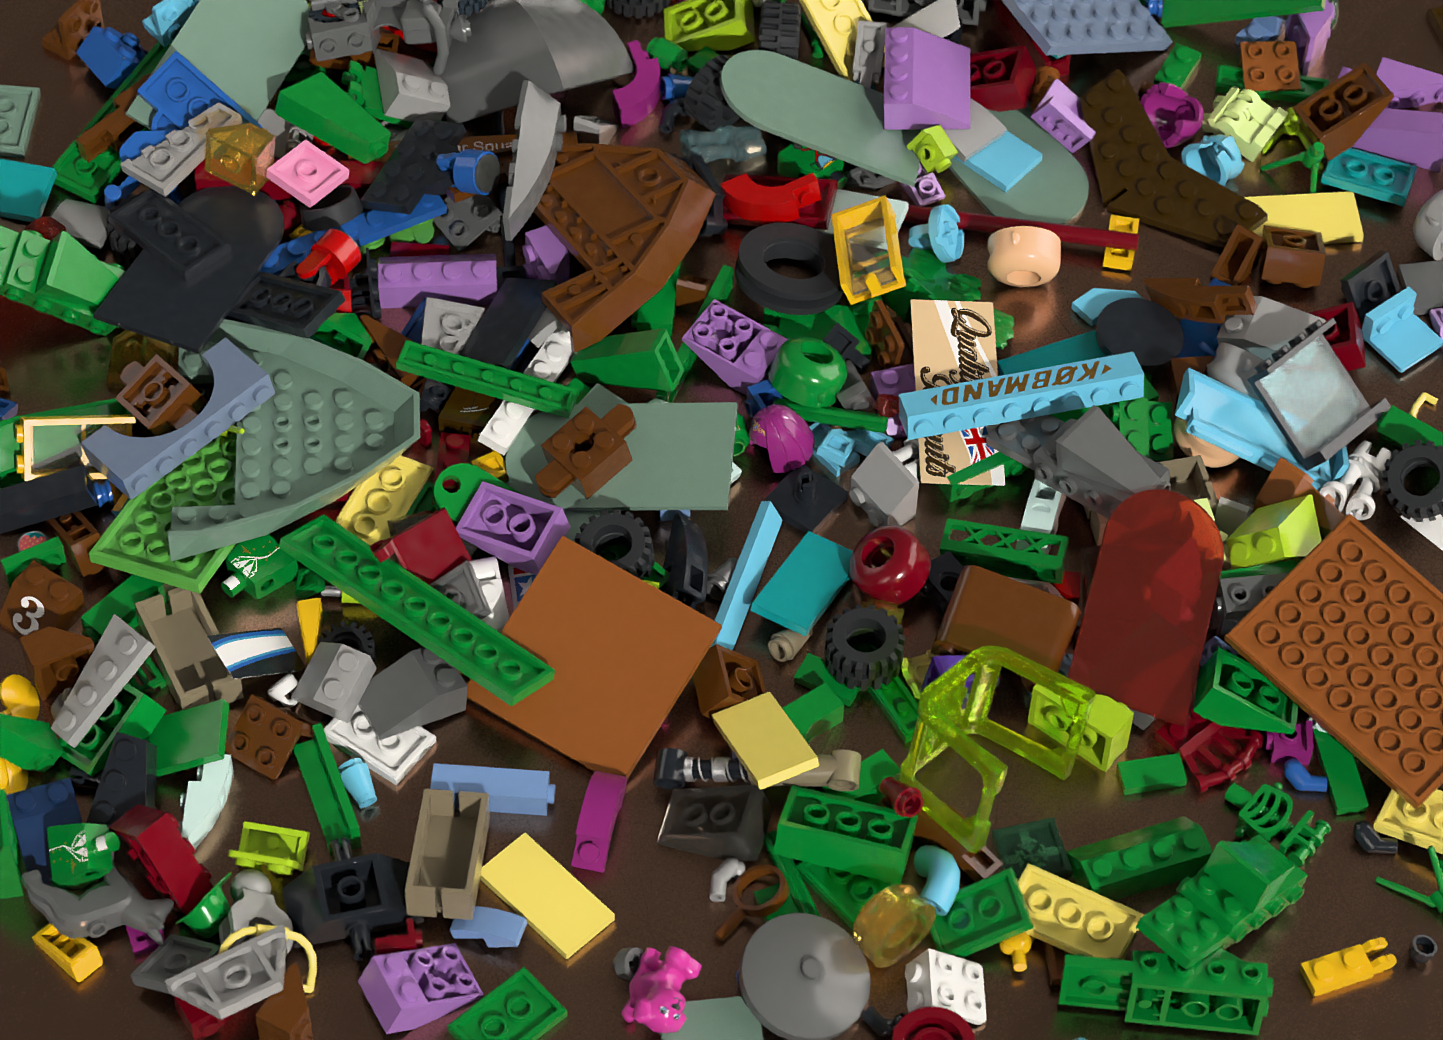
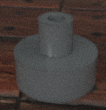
M624 947L617 953L612 961V966L619 978L631 981L640 965L641 955L644 952L642 949Z

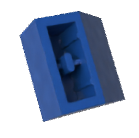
M94 26L76 53L106 87L118 89L149 51L139 44V38L132 33L126 32V34H123L110 27L104 29Z

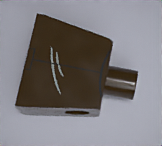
M456 386L439 414V436H441V432L471 435L472 443L482 444L478 441L479 436L500 407V400Z

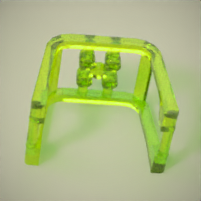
M982 646L972 651L938 677L920 694L916 726L907 758L901 764L898 781L919 789L924 800L922 809L969 852L977 853L986 844L992 824L988 821L995 795L1002 790L1008 766L974 742L966 734H980L1065 780L1071 775L1076 756L1079 753V747L1096 693L1092 689L1008 648ZM1002 666L1060 696L1066 717L1074 721L1065 749L1058 746L1051 750L987 718ZM976 671L964 715L960 717L962 703L968 692V688L965 687L967 678ZM948 746L953 748L981 773L985 784L977 813L966 819L952 811L917 781L914 776L919 769Z

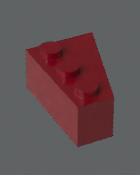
M137 804L108 827L111 832L122 835L130 845L131 849L127 852L132 860H135L137 857L140 859L149 873L146 878L162 898H169L173 901L172 910L185 915L188 914L214 888L210 882V879H212L210 872L203 864L198 863L193 855L196 853L195 848L186 838H182L177 830L179 823L170 812H163Z

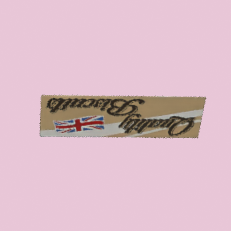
M911 299L916 391L998 376L992 302ZM999 424L918 438L921 483L950 484L947 476L999 452L988 446L986 436ZM1004 465L959 484L1004 486Z

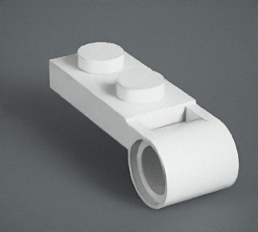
M493 556L468 561L473 565L492 612L483 618L482 621L498 632H501L509 620V613L497 558Z

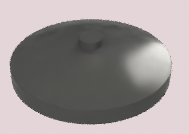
M792 913L773 918L753 934L740 958L739 984L748 1008L763 1026L785 1039L831 1040L836 1038L855 1023L867 1004L870 992V973L860 947L844 929L823 917L806 913Z

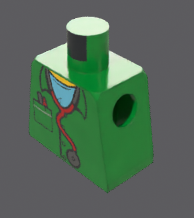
M795 142L778 153L777 172L784 177L801 178L814 173L817 179L837 180L838 189L840 190L847 183V177L842 174L843 160Z

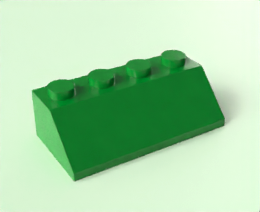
M792 785L778 823L773 854L901 885L918 815L902 817L894 809Z
M1183 816L1065 851L1064 855L1079 886L1115 901L1182 881L1186 877L1192 878L1196 876L1198 871L1207 864L1213 850L1202 827Z

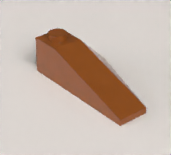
M1282 457L1278 460L1256 497L1253 510L1254 512L1260 507L1312 495L1321 541L1348 515H1343L1333 504L1336 500L1329 494L1324 497L1311 485L1314 480L1307 473Z

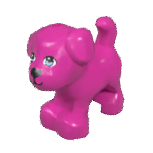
M669 946L663 962L658 959L661 955L659 951L647 947L641 955L638 970L629 983L631 998L624 1005L621 1012L626 1022H633L635 1020L638 1023H643L654 1032H678L687 1019L683 1013L685 998L679 993V990L685 980L698 977L702 966L680 948Z

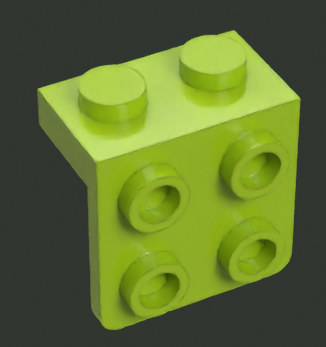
M244 821L239 850H229L228 856L236 859L235 865L243 868L261 870V865H268L267 870L273 871V873L292 876L293 870L303 871L310 833Z

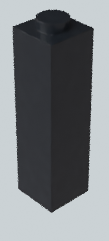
M84 465L0 489V534L97 506L94 480Z

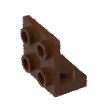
M77 0L59 18L58 23L41 39L43 47L70 60L94 26L104 27L100 0Z
M251 694L226 742L225 753L267 777L276 780L300 735L312 737V725L315 724L266 697Z

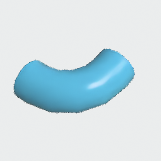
M924 845L918 849L914 857L916 872L922 877H927V882L918 900L930 911L945 916L959 891L960 869L951 853L937 846Z

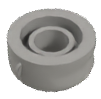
M1443 189L1430 197L1421 207L1415 218L1412 230L1416 244L1436 261L1443 260Z
M1220 342L1214 360L1207 364L1208 377L1261 401L1247 379L1256 373L1254 367L1264 360L1237 346ZM1278 369L1260 379V383L1272 401L1286 379L1285 374Z

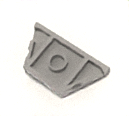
M282 924L165 980L168 992L222 1020L282 991L287 945L285 928Z

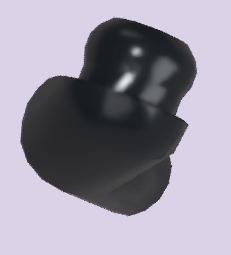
M683 97L675 98L662 109L659 130L661 132H672L674 119L678 113L682 116L687 115L684 110L685 103Z
M1364 820L1356 822L1353 835L1366 852L1397 854V838L1380 837L1369 822Z
M869 1006L863 1011L861 1018L879 1036L893 1037L892 1029L894 1025H897L906 1014L900 1013L895 1015L894 1018H884L873 1006Z

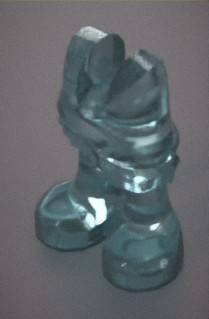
M728 125L726 128L719 126L716 132H700L686 129L681 130L680 145L683 155L688 156V158L692 154L701 155L706 163L725 158L733 159L735 162H743L764 155L767 151L765 141L760 139L762 136L761 131L755 126L733 127Z

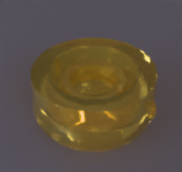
M891 885L876 893L862 907L853 925V941L876 967L884 968L891 966L911 953L925 938L934 923L936 909L929 901L922 899L912 885Z

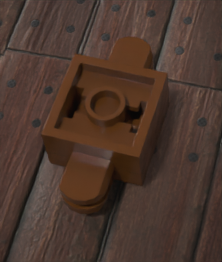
M157 354L146 366L134 361L123 369L120 379L125 388L115 397L125 409L155 436L164 435L185 426L199 415L198 411L208 402L199 391Z
M617 404L600 419L586 406L541 444L548 463L535 475L541 494L553 499L572 485L586 499H589L633 461L627 442L624 440L637 427L631 408L623 404Z

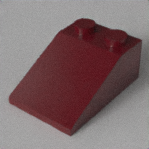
M1022 45L970 54V98L984 108L998 112L1026 108L1037 72L1026 46Z
M1353 302L1309 312V314L1325 319V321L1332 318L1336 321L1333 326L1322 334L1347 372L1366 367L1362 325ZM1317 347L1308 366L1281 365L1277 368L1334 374Z

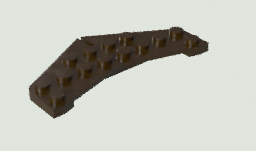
M1119 69L1082 95L1080 102L1083 120L1096 132L1089 141L1103 207L1107 206V212L1123 217L1140 219L1139 222L1225 248L1237 224L1253 232L1268 221V214L1259 205L1170 157L1128 78Z

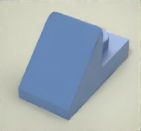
M1281 16L1254 18L1252 22L1236 34L1235 43L1240 45V42L1275 41L1285 32L1287 20Z

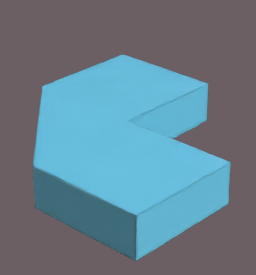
M1093 288L1072 302L1071 309L1092 327L1097 323L1101 311L1110 303L1125 298H1143L1135 291Z
M832 429L829 430L816 454L844 467L853 451L868 456L880 442H883L890 449L894 438L884 433L860 429L853 431Z

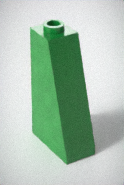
M323 72L279 91L275 114L364 164L380 159L387 153L391 132Z
M667 329L606 336L601 341L575 352L570 361L581 382L665 392L674 391L684 372Z

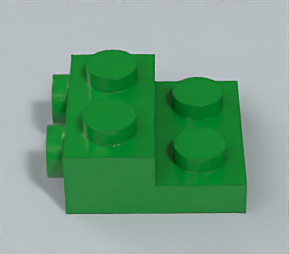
M1136 398L1109 405L1108 419L1135 450L1155 462L1173 460L1172 402L1148 401V398Z

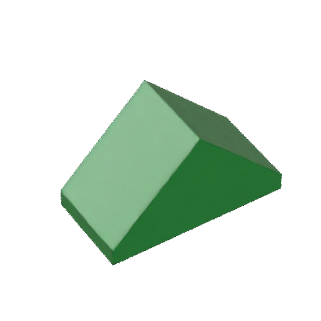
M334 313L317 329L316 333L309 337L312 340L361 360L364 359L373 341L355 313Z

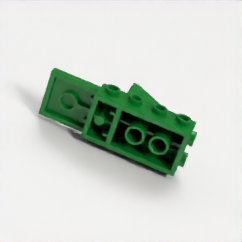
M0 225V295L11 301L30 306L39 312L60 318L67 323L88 329L98 335L107 336L115 328H120L94 319L93 314L126 271H124L125 269L122 266L99 261L95 255L91 254L76 239L63 230L50 241L43 238L39 232L33 230H22L18 233Z
M1259 834L1248 842L1245 840L1241 842L1220 841L1213 850L1207 864L1198 871L1196 876L1193 878L1186 877L1182 880L1176 889L1178 894L1141 917L1136 928L1187 970L1219 947L1225 950L1233 943L1239 942L1246 934L1254 929H1258L1265 921L1271 917H1276L1284 908L1290 904H1295L1305 891L1302 886L1308 875Z
M1220 947L1187 970L1163 950H1161V953L1151 950H1133L1131 961L1118 958L1088 957L1081 954H1065L1058 1004L1125 1011V1022L1258 1035L1262 1018L1268 1015L1269 998H1272L1273 978L1268 977V963L1243 961ZM1170 1006H1177L1180 1009H1173Z

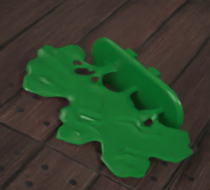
M913 247L909 252L910 258L901 256L906 286L882 294L887 305L897 313L896 316L900 315L903 323L908 322L912 326L911 299L974 302V300L981 299V292L978 288L981 287L982 280L964 273H947L946 263L940 261L933 250ZM888 251L876 254L875 257L879 258L887 255ZM889 259L877 263V268L880 270L890 267ZM993 309L996 348L1001 350L1008 346L1006 340L1014 338V331L1012 329L1014 318L1009 314Z

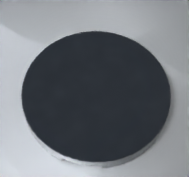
M1125 298L1110 303L1101 311L1096 324L1095 337L1102 352L1106 356L1134 352L1143 372H1155L1169 367L1170 359L1178 358L1184 343V333L1176 317L1163 306L1145 299Z

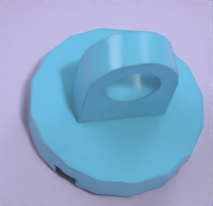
M949 204L934 206L930 212L928 224L917 225L910 229L909 244L912 247L933 249L937 258L943 263L956 261L955 259H959L962 255L964 248V233L962 229L958 230L956 223L960 222L959 215Z

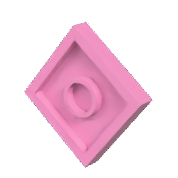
M304 140L267 169L266 177L311 208L349 178V169L309 141Z

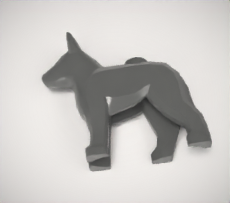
M114 852L111 853L113 864L111 872L102 876L100 883L86 890L81 896L53 886L52 878L50 879V885L44 884L41 880V873L37 869L22 875V883L28 892L29 900L62 935L69 938L87 936L97 938L104 935L109 929L126 925L146 933L159 945L163 946L164 944L159 930L164 927V921L173 908V901L169 898L145 899L139 893L136 886L114 864Z

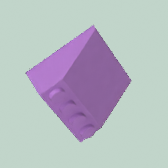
M885 28L884 129H927L937 125H941L943 129H970V48L916 28Z

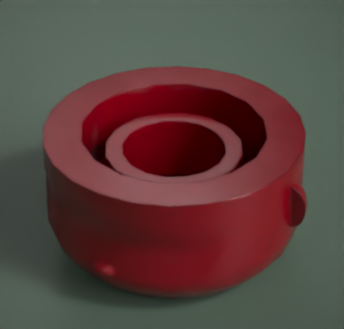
M896 525L883 526L867 533L855 546L849 562V576L852 578L853 583L857 588L861 589L869 601L884 607L904 603L916 595L926 583L931 569V558L928 550L912 532Z
M942 1007L915 1009L906 1014L892 1029V1040H976L972 1028L958 1013Z

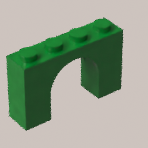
M826 682L782 708L808 745L819 735L843 722L844 703ZM881 749L861 761L859 788L857 790L845 792L833 790L829 787H801L875 804L885 798V795L879 790L882 780L891 776L901 782L902 771L888 754Z

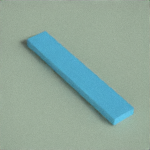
M761 501L716 615L715 621L721 624L722 629L711 647L718 644L732 651L734 649L783 521L771 501Z

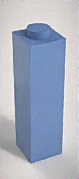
M433 764L430 789L453 791L454 809L460 810V791L489 793L490 812L547 816L548 803L554 804L555 784H550L549 771Z

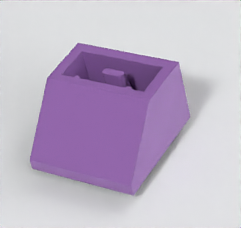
M547 226L526 232L525 246L522 247L525 257V264L523 266L526 270V279L555 280L557 285L570 279V251Z

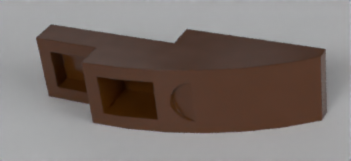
M153 71L144 75L140 81L129 89L121 92L114 99L116 110L107 114L103 120L92 128L85 130L76 139L81 157L88 163L109 147H112L117 153L120 152L121 146L135 132L142 131L145 128L142 124L126 116V112L137 97V90L149 79Z
M1145 278L1143 281L1152 302L1163 306L1174 316L1205 323H1224L1227 315H1254L1258 307L1249 285L1202 286L1199 278Z
M920 790L924 803L921 811L917 814L918 820L914 835L924 845H931L935 842L941 849L951 853L957 865L974 882L995 874L1003 863L980 842L985 833L946 802ZM884 798L882 803L887 808L893 809L887 798Z

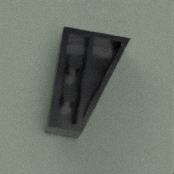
M116 732L86 823L102 824L109 827L137 804L156 809L157 746L147 740Z

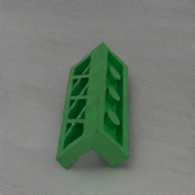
M947 518L939 550L940 555L950 551L963 567L966 565H976L995 573L1001 572L1037 581L1062 584L1064 578V559L1069 537ZM952 529L965 531L969 535L968 538L962 541L950 540ZM987 535H993L997 537L999 542L989 546L983 545L979 539ZM1019 539L1025 540L1030 546L1021 551L1013 549L1010 544ZM1048 544L1060 546L1058 556L1044 554L1041 548Z
M319 723L312 725L314 739L296 744L293 748V754L331 857L333 855L330 843L337 838L340 850H343L341 841L343 837L350 839L352 850L362 846L360 828L324 729L322 724Z

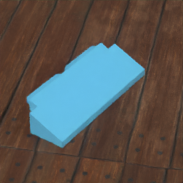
M1189 367L1184 373L1175 416L1188 421L1185 432L1271 472L1282 457L1307 473L1314 480L1311 485L1319 492L1326 482H1339L1348 469L1349 460L1346 445L1326 462L1306 471L1261 401ZM1279 410L1293 433H1297L1308 424Z

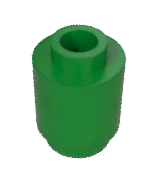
M653 38L646 49L649 59L658 58L660 68L671 74L682 72L689 61L687 50L666 38Z

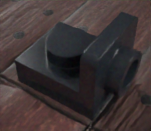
M426 377L411 387L420 394V412L431 408L440 414L451 395L449 387L439 381Z

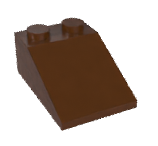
M1364 62L1292 108L1298 117L1297 120L1302 131L1313 144L1321 142L1324 145V156L1330 161L1351 148L1392 101L1394 94Z

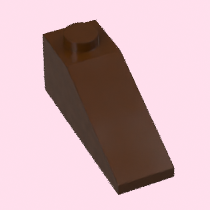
M80 511L46 520L54 535L58 536L61 540L64 551L83 577L88 574H96L103 569V565L91 562L89 552L101 538L100 534Z

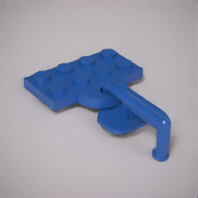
M175 51L137 90V95L157 113L152 120L151 131H137L121 146L120 159L122 162L127 159L133 161L142 155L141 151L150 145L155 147L165 141L166 135L170 132L189 126L188 121L218 102L239 113L242 123L208 157L236 158L261 132L262 125L179 52ZM128 176L119 187L116 185L106 186L104 194L107 210L110 211L112 206H118L117 201L121 198L127 199V195L132 194L141 182Z

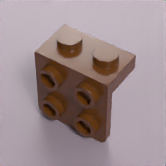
M882 300L874 301L872 311L869 314L868 326L865 329V336L868 343L873 345L877 352L880 367L882 369H889L914 363L913 340L900 315L891 318Z

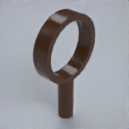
M763 864L749 868L738 877L732 890L733 900L737 908L713 932V935L719 941L723 942L746 916L752 918L765 917L776 912L785 903L789 894V885L781 870L775 866ZM763 876H773L780 880L779 890L770 901L759 906H748L741 902L744 889L753 880Z

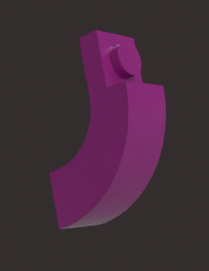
M638 40L627 43V52L635 69V72H632L634 80L623 88L612 90V109L621 129L633 126L646 118L655 108L660 94V65L658 58L649 59L647 51H642Z
M595 771L592 775L578 820L577 838L571 866L605 872L611 836L617 814L622 809L628 777Z

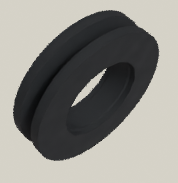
M771 223L753 229L742 239L735 265V278L741 290L757 304L784 314L810 315L823 312L840 300L843 289L840 285L835 241L828 235L800 224ZM777 258L796 259L808 264L818 275L813 278L800 280L787 278L775 273L765 262Z

